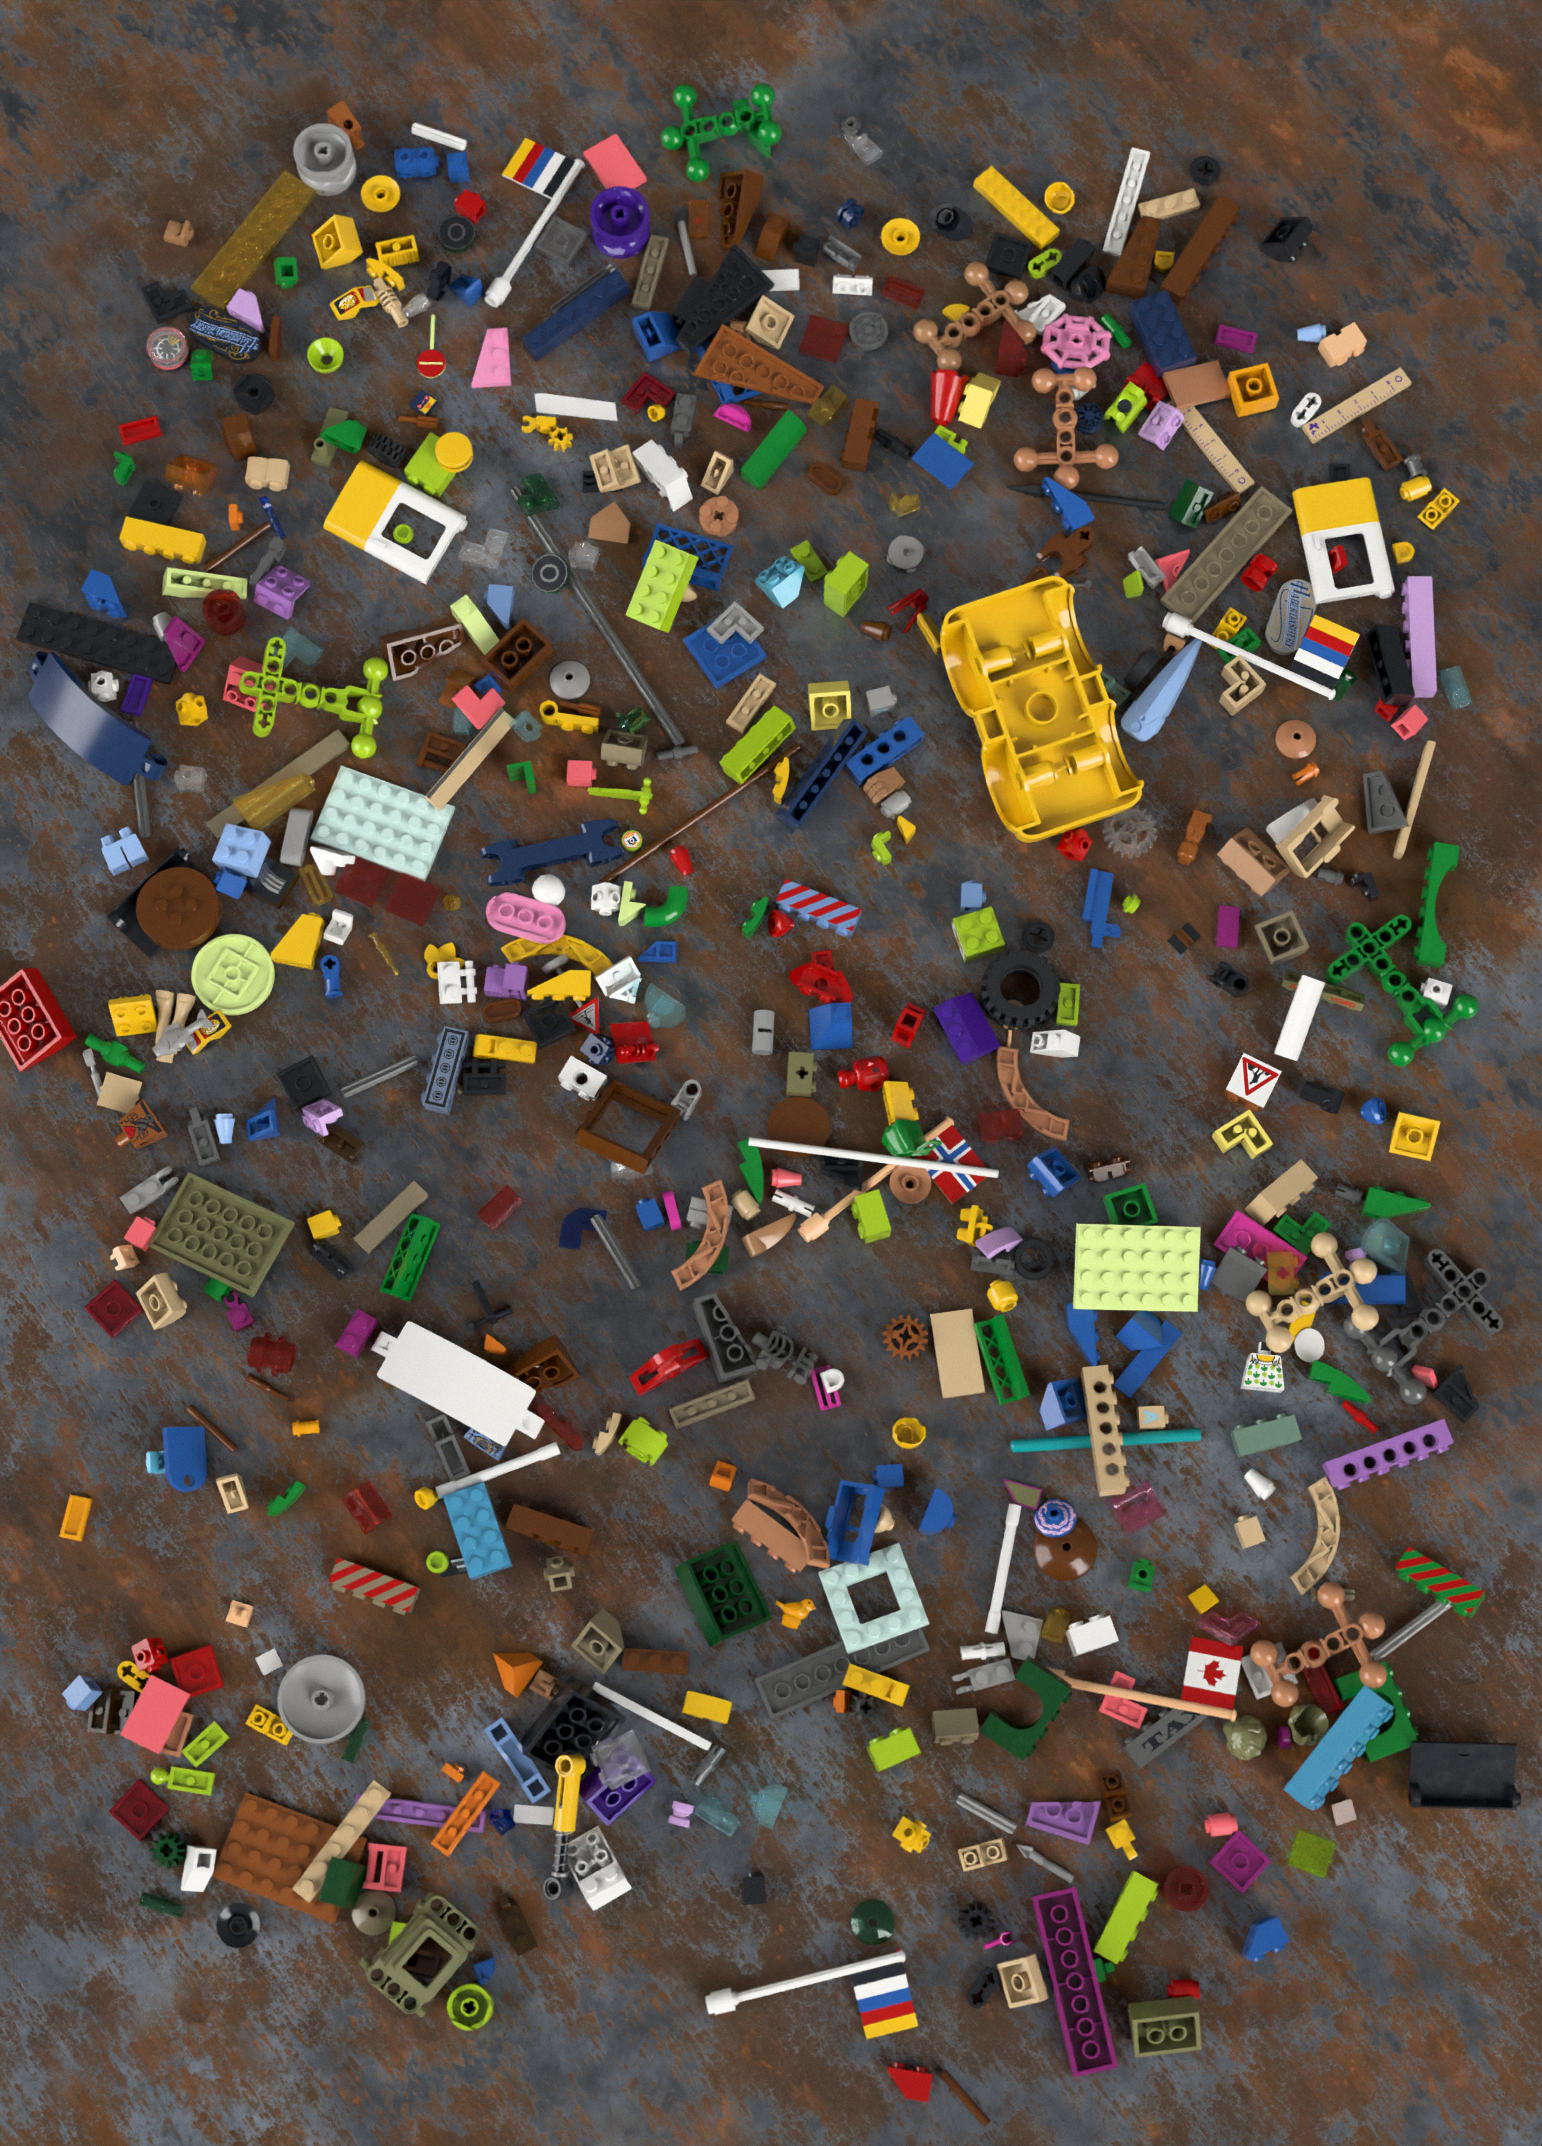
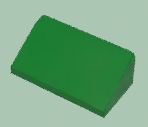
M1246 627L1227 641V643L1252 653L1259 648L1261 640L1249 627ZM1220 648L1217 649L1225 665L1237 657Z

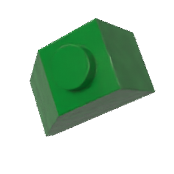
M347 420L324 429L318 438H323L325 442L355 455L360 450L367 428L356 420Z

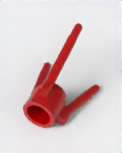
M918 588L915 592H911L906 597L887 607V610L897 607L891 612L892 615L908 605L913 609L918 608L904 628L903 634L907 633L916 621L918 614L927 608L925 603L929 601V598L922 589Z

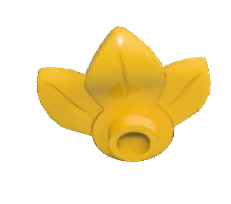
M452 942L443 945L439 949L431 944L426 948L424 958L428 963L427 972L431 978L438 979V973L434 972V968L437 967L439 962L459 961L460 970L464 966L465 961L463 959L455 958L456 950Z

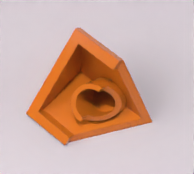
M493 1653L504 1689L518 1698L543 1662L531 1653Z

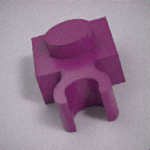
M233 1292L235 1300L228 1302V1299L224 1297V1302L231 1308L226 1314L235 1332H238L255 1323L246 1303L239 1305V1297Z

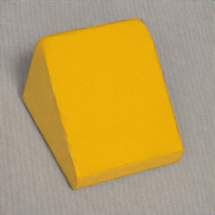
M899 816L897 818V826L905 844H907L915 834L916 826L902 816Z
M1206 1584L1188 1596L1200 1614L1219 1602L1218 1598Z

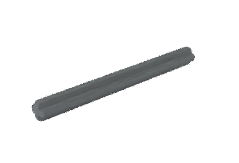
M137 721L129 722L130 724H132L140 730L139 723ZM136 773L133 782L139 836L147 838L151 836L145 777Z

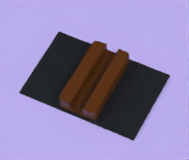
M1187 923L1167 941L1181 955L1201 935Z

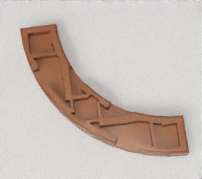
M999 1047L996 1056L998 1079L1001 1089L1012 1109L1024 1122L1040 1133L1057 1140L1066 1141L1070 1120L1055 1116L1043 1110L1035 1103L1020 1079L1018 1049Z
M721 1179L702 1188L707 1204L708 1220L700 1246L684 1264L671 1271L680 1291L694 1284L711 1268L724 1245L729 1223V1209Z
M750 1478L747 1499L763 1504L784 1517L796 1530L803 1542L807 1564L828 1569L830 1565L828 1545L824 1541L821 1529L812 1515L790 1495L786 1496L776 1490V1487Z

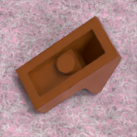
M458 668L446 678L447 686L438 700L439 704L455 712L458 711L459 707L453 702L452 698L464 686L468 685L471 687L475 680V676Z

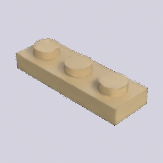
M1194 188L1138 205L1141 218L1145 215L1162 220L1200 208Z

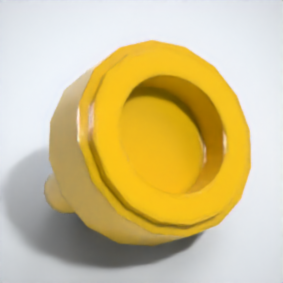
M422 1487L415 1492V1501L422 1509L430 1508L439 1499L436 1491L427 1487Z

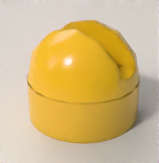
M660 404L650 406L648 408L649 418L654 422L661 420L665 416V409Z

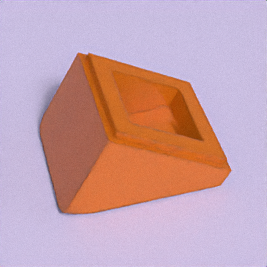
M486 1334L485 1351L487 1353L506 1355L507 1349L489 1334Z
M717 1460L709 1485L730 1491L737 1466Z

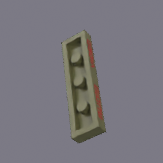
M1286 970L1283 976L1282 987H1286L1290 991H1296L1302 974ZM1324 982L1325 985L1320 999H1324L1331 1004L1343 1005L1350 1010L1362 1011L1365 994Z

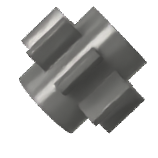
M859 1692V1696L851 1695L852 1699L847 1704L852 1710L850 1715L857 1716L860 1720H864L865 1716L872 1717L871 1713L876 1708L872 1702L873 1697L866 1696L864 1692Z

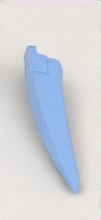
M1198 638L1192 640L1162 669L1140 696L1132 702L1121 719V728L1124 732L1143 742L1150 740L1152 736L1159 732L1166 720L1165 717L1169 716L1187 681L1200 650L1202 640Z

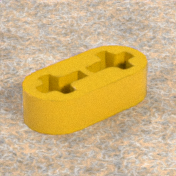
M124 1661L117 1668L118 1676L136 1691L142 1693V1684L137 1679L140 1677L146 1680L151 1675L146 1671H139L137 1665L131 1661ZM132 1666L131 1671L136 1674L135 1677L131 1675L124 1676L125 1671L123 1668Z

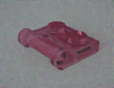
M1148 1480L1143 1482L1142 1486L1118 1498L1110 1499V1503L1127 1535L1166 1515ZM1145 1493L1147 1494L1148 1500L1123 1512L1122 1505Z

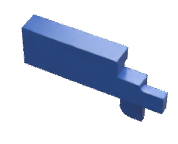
M1092 868L1088 880L1082 921L1092 923L1090 935H1093L1091 947L1101 948L1103 936L1120 938L1121 928L1118 925L1106 923L1114 873L1098 871V869Z

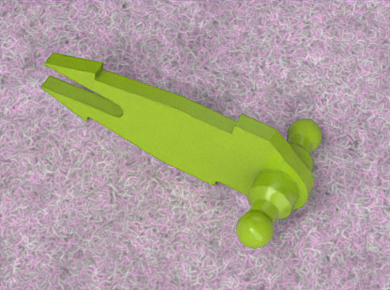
M648 777L643 780L644 787L641 788V791L609 788H588L587 791L590 795L639 801L641 804L639 812L641 814H646L647 805L652 799L651 789L649 788L651 779Z

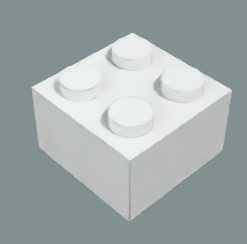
M1102 1613L1091 1617L1089 1623L1084 1624L1082 1620L1069 1625V1630L1065 1634L1073 1657L1119 1641L1110 1616L1104 1617Z

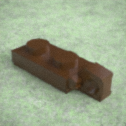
M1369 419L1362 422L1360 426L1364 433L1362 437L1385 472L1401 464L1403 458L1384 430L1378 426L1374 427Z

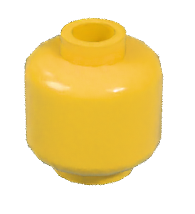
M995 1280L990 1284V1288L987 1291V1297L995 1310L1007 1312L1016 1306L1018 1295L1009 1281Z

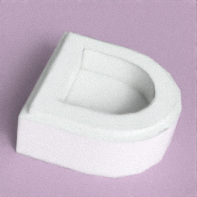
M830 1369L820 1373L827 1394L837 1391L843 1386L844 1376L839 1370Z

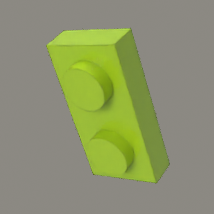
M808 540L790 549L794 560L805 568L804 575L810 584L827 575L828 571Z
M1059 983L1061 992L1057 1006L1056 1025L1077 1026L1080 984Z
M214 1721L181 1752L198 1768L230 1737Z

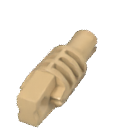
M381 277L374 279V287L377 290L375 294L386 313L393 317L399 328L406 326L408 319L401 310L402 304L391 286H386Z

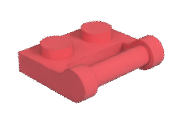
M368 1843L367 1850H369L366 1879L363 1881L362 1888L402 1892L407 1847ZM378 1851H383L380 1883L374 1882Z

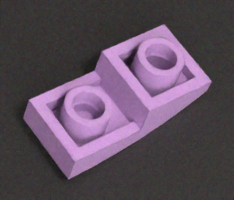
M1009 1226L993 1231L975 1242L980 1251L990 1259L1003 1249L1007 1253L1024 1241Z

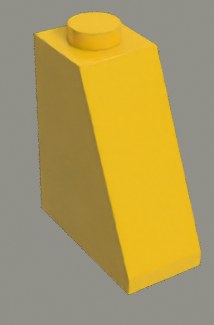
M315 913L302 914L271 952L270 957L273 962L314 970L325 926L323 918H320L321 916Z

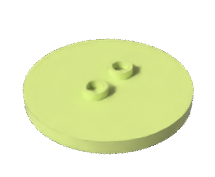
M227 934L209 941L201 948L192 965L191 980L196 995L206 1007L214 1012L221 1010L224 1015H241L256 1009L269 996L275 980V969L268 951L257 940L246 935Z

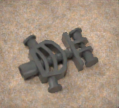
M776 1325L769 1337L757 1331L751 1340L752 1343L762 1348L756 1361L757 1367L761 1370H766L769 1365L771 1368L778 1369L784 1366L786 1362L792 1364V1367L787 1377L790 1379L794 1373H797L794 1380L798 1384H805L807 1381L806 1377L810 1376L818 1356L813 1352H808L804 1356L807 1350L805 1347L802 1348L797 1357L793 1356V1341L784 1335L787 1329L783 1325Z

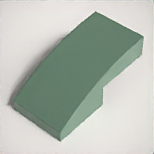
M1101 671L1100 675L1106 692L1115 694L1113 701L1116 703V710L1120 712L1132 698V693L1118 685L1113 677Z

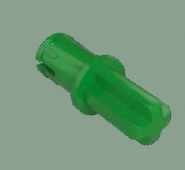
M1110 313L1104 315L1100 319V323L1111 333L1112 338L1117 341L1122 349L1129 348L1132 341L1122 330L1123 327L1116 323Z

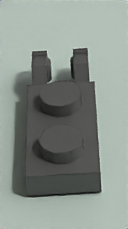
M280 537L271 539L272 541L268 544L269 550L261 557L260 565L250 576L249 582L254 591H256L257 583L279 564L284 555L286 547Z

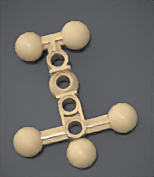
M1327 1232L1318 1233L1311 1241V1250L1315 1256L1325 1259L1333 1274L1321 1279L1315 1286L1311 1285L1312 1289H1300L1294 1298L1291 1296L1289 1297L1290 1300H1282L1278 1304L1277 1310L1272 1313L1270 1311L1273 1303L1272 1298L1267 1292L1262 1290L1252 1291L1248 1295L1246 1308L1250 1314L1260 1317L1268 1332L1265 1340L1266 1345L1270 1350L1277 1353L1287 1351L1293 1340L1291 1332L1287 1328L1278 1325L1280 1322L1292 1323L1297 1320L1298 1316L1300 1318L1303 1317L1302 1314L1314 1313L1320 1304L1324 1306L1323 1303H1330L1344 1295L1353 1308L1351 1320L1354 1326L1364 1331L1371 1330L1376 1326L1379 1315L1373 1306L1364 1303L1355 1287V1282L1359 1284L1371 1283L1377 1275L1376 1264L1368 1258H1359L1352 1263L1350 1271L1346 1270L1336 1254L1338 1247L1336 1238ZM1344 1277L1350 1278L1348 1284H1339L1340 1279ZM1325 1287L1331 1288V1291H1330L1329 1294H1327V1295H1322V1294H1320V1292H1321V1290H1322L1323 1288H1325ZM1304 1298H1312L1309 1305L1301 1304ZM1285 1308H1293V1312L1290 1315L1283 1314Z

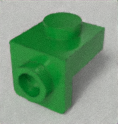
M198 349L192 351L190 365L194 381L213 379L212 350Z

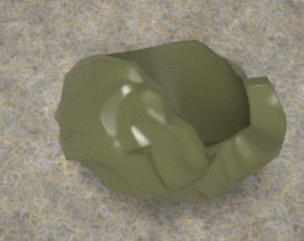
M1300 1703L1291 1710L1288 1724L1291 1728L1293 1740L1299 1745L1319 1744L1330 1730V1722L1325 1712L1316 1704Z
M1244 1715L1237 1717L1233 1722L1231 1720L1225 1722L1223 1732L1227 1738L1226 1747L1233 1756L1240 1760H1251L1261 1754L1267 1741L1265 1728L1261 1721L1254 1716Z

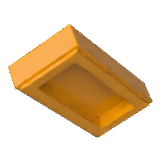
M70 1494L59 1537L82 1541L92 1499Z

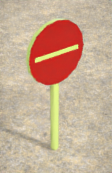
M433 314L431 315L430 350L422 352L416 362L420 374L428 378L441 375L446 367L443 354L434 350L435 315Z

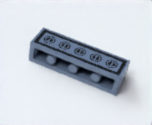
M444 1026L443 1031L439 1032L437 1037L439 1046L437 1051L433 1052L431 1060L434 1064L432 1071L429 1070L427 1073V1089L423 1090L420 1100L426 1110L449 1115L471 1037L468 1031Z

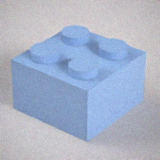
M226 823L212 861L220 870L224 866L245 876L257 878L271 841L262 831Z

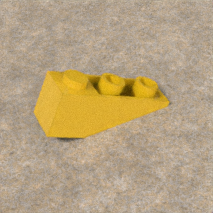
M569 970L528 990L527 996H531L532 1000H544L545 996L552 997V1000L558 1001L565 1000V997H573V1001H585L586 998L590 997L591 971Z

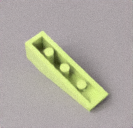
M167 567L163 575L162 595L184 598L246 599L248 579Z

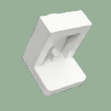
M334 909L332 920L324 932L323 939L343 945L352 930L353 915Z

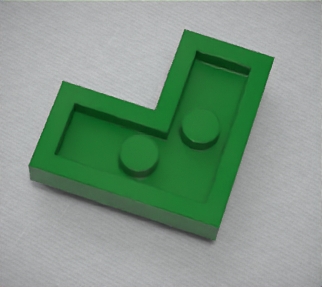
M1316 1211L1303 1226L1285 1214L1272 1231L1286 1243L1307 1256L1311 1251L1313 1237L1318 1233L1326 1232L1332 1224Z

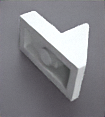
M311 846L310 848L322 875H335L336 866L345 867V864H354L355 861L354 855L330 848Z

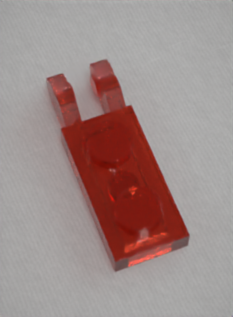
M541 1403L537 1407L536 1414L545 1420V1423L574 1452H580L584 1446V1440L580 1438L581 1436L579 1434H572L570 1432L571 1427L564 1420L560 1422L555 1415L557 1413L551 1406H545Z

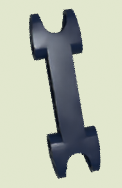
M603 819L583 823L579 826L581 834L519 847L515 839L488 845L480 850L481 858L497 859L502 863V866L498 872L486 878L487 885L498 887L521 883L526 880L524 873L526 871L585 858L587 859L588 866H599L616 861L625 856L624 848L607 846L603 843V839L607 834L619 828L618 821L615 819Z

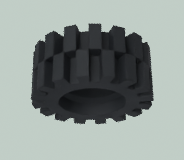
M379 433L374 436L367 447V450L370 451L371 455H374L375 459H379V462H383L391 468H398L406 455L401 445H398L396 441H392L390 437L387 438L386 435Z

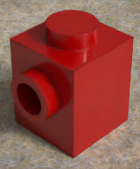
M465 189L454 201L456 213L466 217L474 225L486 212L485 201L476 192H470Z

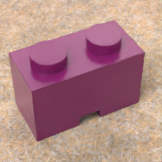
M357 1309L336 1343L337 1348L357 1359L367 1340L379 1324L378 1321Z

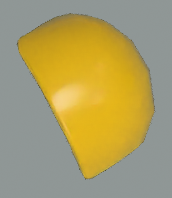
M1054 182L1045 191V203L1053 213L1065 214L1073 207L1075 195L1066 183Z
M904 1417L898 1419L892 1427V1437L898 1446L912 1449L918 1447L925 1439L926 1427L922 1426L917 1418Z

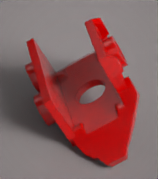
M813 960L810 963L793 969L789 975L791 982L799 989V992L806 996L813 995L818 997V1000L825 1004L851 1003L853 994L845 976L842 975L843 972L840 970L838 972L834 971V968L828 964L823 963L820 965L817 964L818 961ZM818 979L826 980L827 988L824 990L817 989L815 986Z

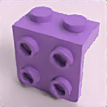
M276 565L257 583L253 602L288 620L292 616L295 601L310 587V581L281 565Z

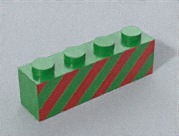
M1409 1546L1395 1567L1399 1579L1406 1583H1409V1581L1414 1583L1420 1592L1426 1595L1429 1592L1436 1597L1435 1600L1444 1606L1449 1604L1455 1608L1454 1611L1464 1618L1466 1615L1472 1618L1485 1598L1483 1590Z

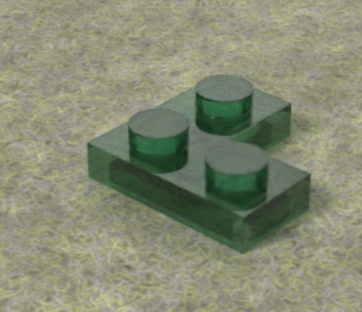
M541 473L528 475L523 478L522 483L530 494L519 496L517 503L526 517L551 511L559 507L560 502Z

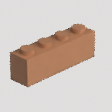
M746 1499L731 1519V1522L734 1523L732 1527L741 1534L746 1532L750 1535L751 1538L749 1540L759 1548L761 1545L768 1549L767 1554L773 1559L778 1560L780 1558L785 1562L784 1567L789 1571L801 1573L807 1565V1556L802 1540Z

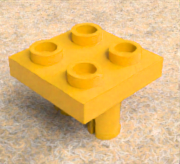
M151 995L124 996V998L120 997L109 1000L108 1006L117 1037L157 1032L158 1022Z

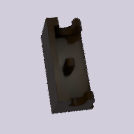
M336 1123L327 1124L328 1135L323 1136L320 1134L318 1142L354 1165L365 1150L366 1145Z

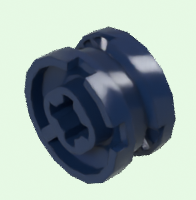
M850 198L841 206L835 220L840 224L843 223L844 227L850 230L861 220L865 208L862 205H857V201Z
M1087 402L1081 404L1076 410L1078 421L1075 428L1083 432V434H1094L1101 426L1102 410L1094 403Z

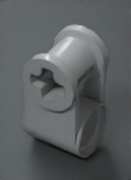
M696 1080L686 1081L670 1104L681 1110L680 1116L683 1117L684 1121L689 1119L702 1095L699 1082ZM690 1086L698 1088L697 1093L694 1095H689L686 1091Z

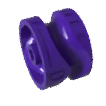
M617 186L602 191L594 199L590 210L592 236L597 248L605 255L617 259L630 258L640 253L648 244L650 237L649 208L644 197L632 188Z

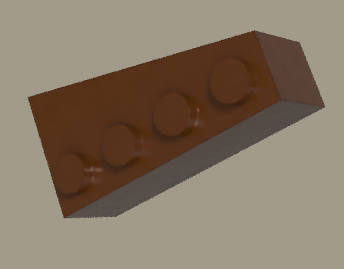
M1142 216L1107 280L1105 292L1136 299L1144 298L1162 219Z
M520 1502L519 1505L513 1504L505 1526L506 1530L584 1558L588 1557L596 1535L594 1530H592L593 1527L582 1523L580 1525L572 1523L573 1520L560 1516V1519L553 1517L551 1512L540 1509L539 1512L532 1510L531 1505Z

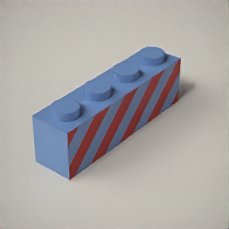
M785 879L776 899V907H779L778 909L786 914L794 913L803 921L811 920L823 929L831 928L836 930L835 932L843 937L847 935L852 937L862 910Z

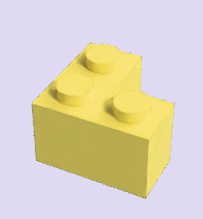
M980 372L975 378L972 377L964 391V395H967L965 402L961 401L958 413H961L959 421L981 429L985 423L990 405L996 397L1001 380Z
M1250 1109L1216 1130L1211 1136L1223 1154L1241 1143L1252 1160L1269 1150L1273 1145Z

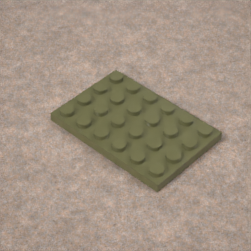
M188 1172L147 1246L246 1295L254 1297L295 1223Z

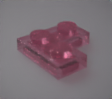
M1243 1610L1230 1620L1213 1611H1210L1198 1620V1628L1232 1647L1259 1627V1619Z

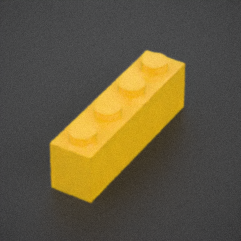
M131 517L125 518L119 538L122 545L128 550L135 551L138 549L149 555L160 554L167 559L173 560L177 558L188 564H200L206 546V539L203 534Z

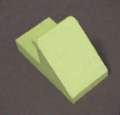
M624 881L618 918L619 926L626 925L643 913L646 908L644 903L631 902L635 901L636 889H633V882Z

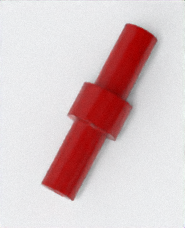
M1347 1399L1343 1402L1341 1406L1353 1416V1419L1358 1424L1362 1423L1373 1434L1379 1429L1375 1423L1366 1417L1367 1414L1362 1409L1358 1410Z

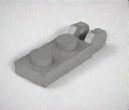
M170 1166L163 1168L156 1175H152L120 1197V1200L132 1216L166 1194L169 1189L179 1182L178 1177H173L165 1182L164 1185L161 1184L160 1180L172 1172Z
M1010 1658L952 1676L953 1681L956 1682L969 1677L972 1684L967 1687L958 1688L956 1690L957 1695L1016 1680Z

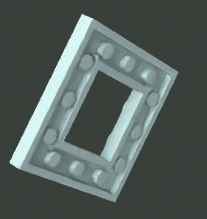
M899 1543L870 1553L868 1557L869 1566L845 1562L818 1572L848 1654L929 1625ZM887 1572L901 1610L860 1625L847 1586Z

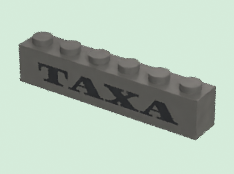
M1239 1683L1237 1684L1236 1694L1243 1689ZM1167 1707L1158 1714L1160 1719L1154 1723L1150 1720L1141 1727L1142 1733L1138 1736L1132 1734L1124 1741L1126 1745L1122 1749L1137 1769H1141L1209 1715L1175 1708L1170 1710Z

